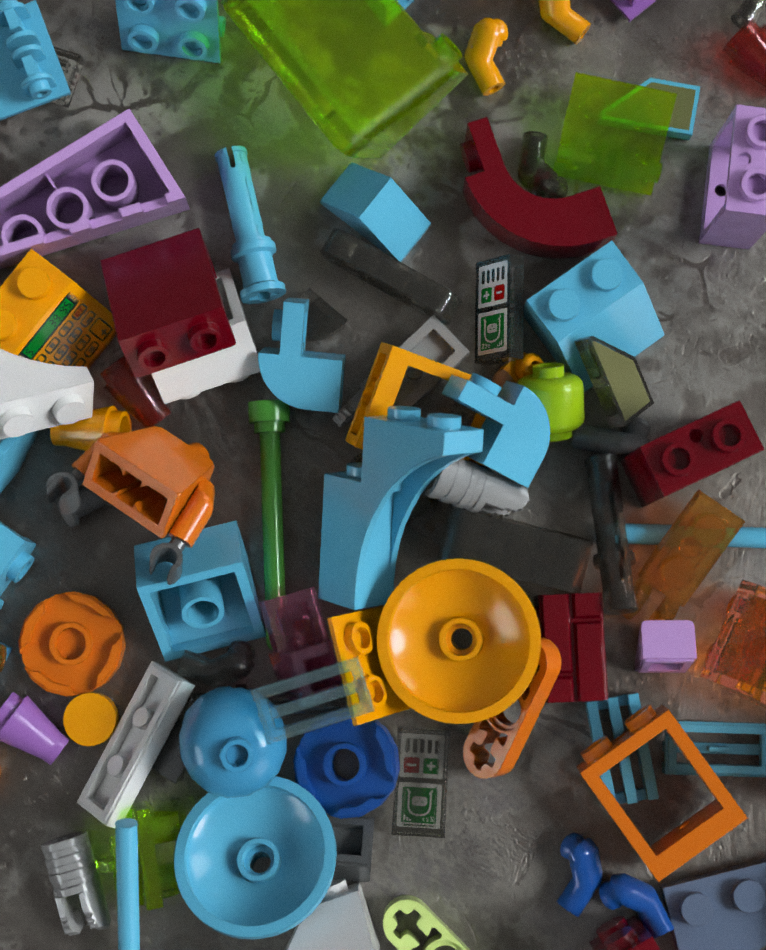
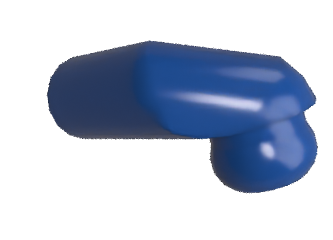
M570 833L563 839L560 845V854L570 861L573 877L556 902L576 917H579L600 886L603 879V870L598 846L591 838L584 839L580 833Z
M617 873L611 876L610 881H605L600 885L599 896L605 907L614 910L624 905L636 911L643 926L654 939L675 929L656 890L650 884L626 873Z

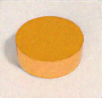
M98 692L85 693L75 697L67 705L63 716V725L67 735L74 742L83 746H95L104 743L111 738L119 723V712L115 703L108 696Z

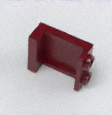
M199 228L100 260L118 343L135 377L140 378L236 344L235 336L227 318L216 282L217 275Z

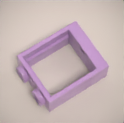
M737 104L709 145L699 243L750 249L766 232V108ZM717 186L725 189L726 194L724 196H718L715 193Z

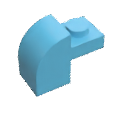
M289 297L283 302V310L275 309L273 313L272 340L280 341V348L264 347L258 352V363L262 378L269 390L278 399L292 407L303 410L339 413L342 406L346 354L305 351L309 299Z
M472 373L469 380L451 375L441 394L486 418L480 428L484 429L483 450L467 457L528 488L546 455L550 441L549 418L540 399L527 387L507 380L503 387L476 373Z

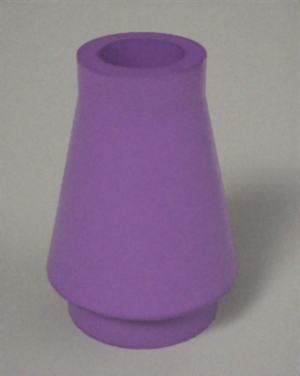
M12 692L0 708V741L36 756L49 765L55 761L70 740L56 728L28 695L23 699Z

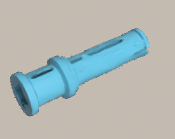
M235 145L231 146L235 167L231 166L226 147L215 153V161L218 164L236 241L231 247L230 255L232 261L238 263L242 278L243 290L240 291V299L245 304H259L283 296L286 293L285 284L278 280L273 261V255L277 250L275 242L269 236H265L247 158V149L244 146Z

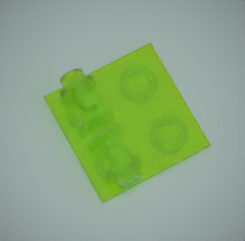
M576 72L552 175L651 196L654 183H658L663 163L660 160L677 93Z

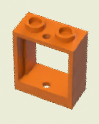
M649 704L635 712L624 722L628 729L616 739L610 741L607 736H603L584 749L580 754L584 761L576 767L650 872L660 882L744 822L748 817L670 710L663 705L654 710ZM663 730H666L715 800L649 846L600 776Z

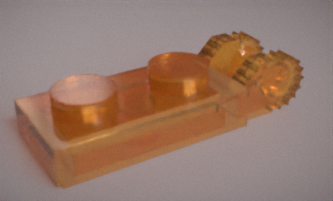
M698 489L638 572L639 579L622 602L619 614L628 620L633 619L648 600L654 587L666 596L649 620H673L677 615L680 605L682 607L686 605L745 521Z

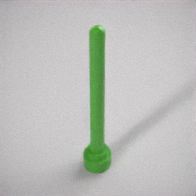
M258 400L248 402L249 424H254V434H259L266 643L270 650L278 652L287 645L280 434L285 433V423L290 422V405L281 400Z

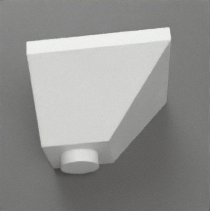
M345 878L332 881L319 906L311 915L295 927L285 950H380V942L360 882L347 885Z

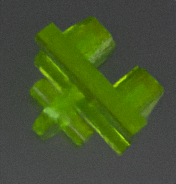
M142 806L131 807L126 818L135 819L138 823L139 906L145 905L147 911L164 907L163 899L179 894L180 890L175 877L174 861L158 864L155 845L177 840L180 831L179 816L173 810L150 811L149 808ZM115 835L108 836L111 856L96 860V868L98 873L113 872L115 890L117 891Z

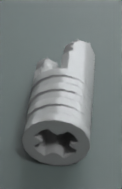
M464 458L454 462L440 472L424 490L426 497L436 498L443 503H450L455 507L464 508L472 513L480 511L488 515L494 514L495 517L499 516L500 518L509 516L510 512L522 511L523 507L531 501L528 488L526 489L521 484L513 482V480L493 473V470L487 466H480L478 463L464 460Z
M88 830L64 835L41 844L65 935L68 934L69 936L81 934L80 932L85 926V920H87V925L90 926V929L97 930L109 928L111 922Z

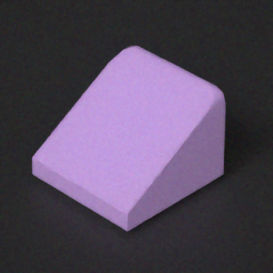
M690 620L643 621L639 628L635 671H638V673H685L697 659L694 623Z

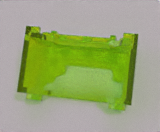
M222 0L221 2L230 18L326 138L339 151L351 158H382L468 75L467 71L458 62L463 55L453 41L443 33L436 38L430 33L423 32L397 0Z

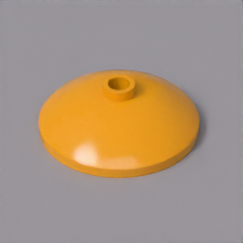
M462 558L446 559L417 569L403 579L393 590L383 607L379 619L377 651L386 680L405 704L423 716L436 721L452 724H469L498 715L515 703L524 693L533 679L539 663L541 630L531 600L520 585L505 572L477 560ZM464 628L471 633L472 643L468 648H459L454 643L453 636L457 629Z

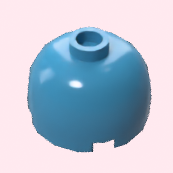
M218 687L200 696L186 711L179 733L180 758L189 776L207 792L225 798L246 797L265 788L279 773L287 752L286 727L276 706L261 692L250 688L247 690L241 687Z

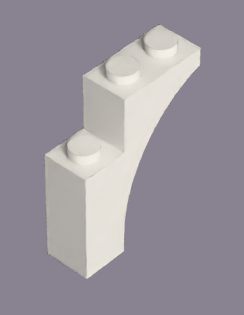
M0 349V440L20 437L27 433L59 425H69L80 420L92 418L94 380L87 367L43 363Z

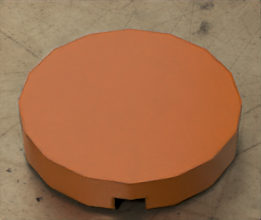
M76 591L56 594L38 603L24 620L18 640L19 652L22 654V661L26 666L24 668L30 679L45 691L66 697L90 693L107 684L120 668L126 648L124 626L114 609L97 596Z

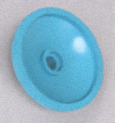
M275 776L265 788L246 797L225 798L208 792L189 812L179 831L174 852V870L177 885L187 906L211 929L239 939L254 940L273 937L303 922L313 913L325 897L331 885L336 867L337 849L335 834L325 810L316 798L297 783L279 776ZM259 858H270V866L265 872H254V863Z

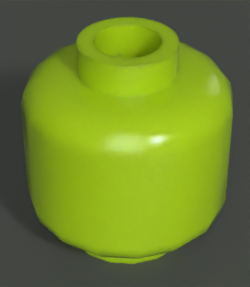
M547 362L535 364L532 366L533 374L520 378L516 383L530 389L544 405L550 423L549 442L570 439L572 431L578 429L585 420L583 382L578 375L564 372L563 363Z

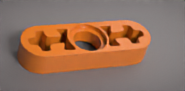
M541 637L539 671L535 672L529 686L518 698L521 706L519 719L512 723L501 712L496 716L473 724L463 746V759L467 769L474 776L488 779L506 775L514 768L561 670V655L557 646L551 640ZM501 733L508 735L505 737H499ZM493 743L490 753L496 758L495 762L488 763L490 753L485 749V744Z

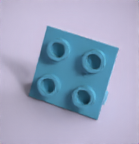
M0 0L1 121L71 94L36 0L26 4L18 2V0Z
M115 0L122 50L221 63L220 37H224L226 17L219 16L218 0Z

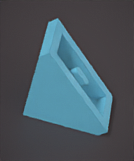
M353 162L348 165L320 200V204L399 265L431 226V222L391 177Z

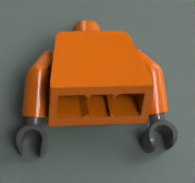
M153 426L131 432L111 431L104 433L72 464L75 469L72 473L59 472L48 478L46 493L49 503L54 502L62 495L58 502L61 513L68 515L75 512L81 505L79 487L83 485L161 539L169 535L171 537L169 543L158 544L152 549L149 561V574L152 575L159 563L170 562L173 566L168 573L167 584H174L180 579L182 574V552L184 548H192L213 512L215 488L210 482L214 470L213 461L202 444L197 442L187 444L161 427Z

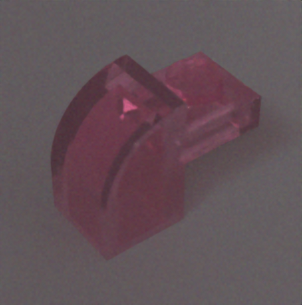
M314 587L259 602L273 650L272 653H269V658L277 680L289 701L296 706H308L345 694L332 638H328Z

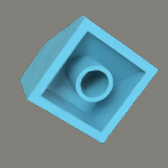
M612 240L527 299L521 312L556 362L564 364V372L573 373L581 378L584 393L607 377L593 341L629 359H633L665 336L643 281Z
M236 520L204 528L192 548H184L182 552L181 577L176 583L171 585L167 584V576L173 566L172 563L161 562L155 567L152 575L149 574V561L152 549L158 544L169 543L171 537L134 546L136 588L165 662L266 637V629L249 558Z

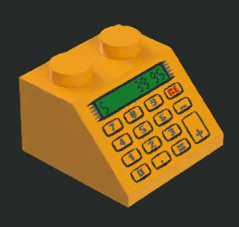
M32 248L0 286V349L43 363L63 366H84L89 369L116 335L112 313Z

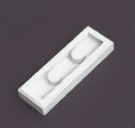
M151 661L77 800L80 806L105 826L115 828L116 821L126 818L195 685L175 672L154 661Z

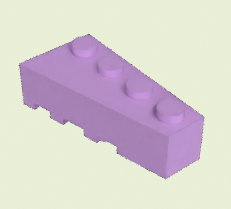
M130 109L125 110L0 187V269L19 264L31 248L39 255L44 256L190 210L186 197Z

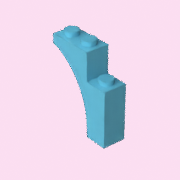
M389 406L387 415L364 417L362 462L347 463L346 471L324 473L318 599L352 610L384 605L394 590L399 545L415 504L430 482L440 472L468 455L482 452L484 429L461 425V416L455 414L430 413L427 414V418L421 417V409L411 406Z

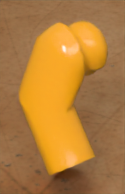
M539 0L541 18L577 45L589 30L591 23L570 8V0Z
M485 17L474 25L464 54L465 62L483 96L492 95L505 85V81L493 60L497 48L502 45L503 41L508 39L507 25L499 18Z

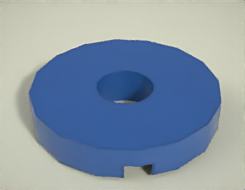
M350 711L328 713L311 723L303 733L304 736L296 748L293 759L295 781L316 798L328 815L340 819L361 817L383 805L395 789L400 771L398 747L389 730L379 721L373 720L353 726ZM342 749L353 751L359 759V771L353 779L340 777L334 769V758Z

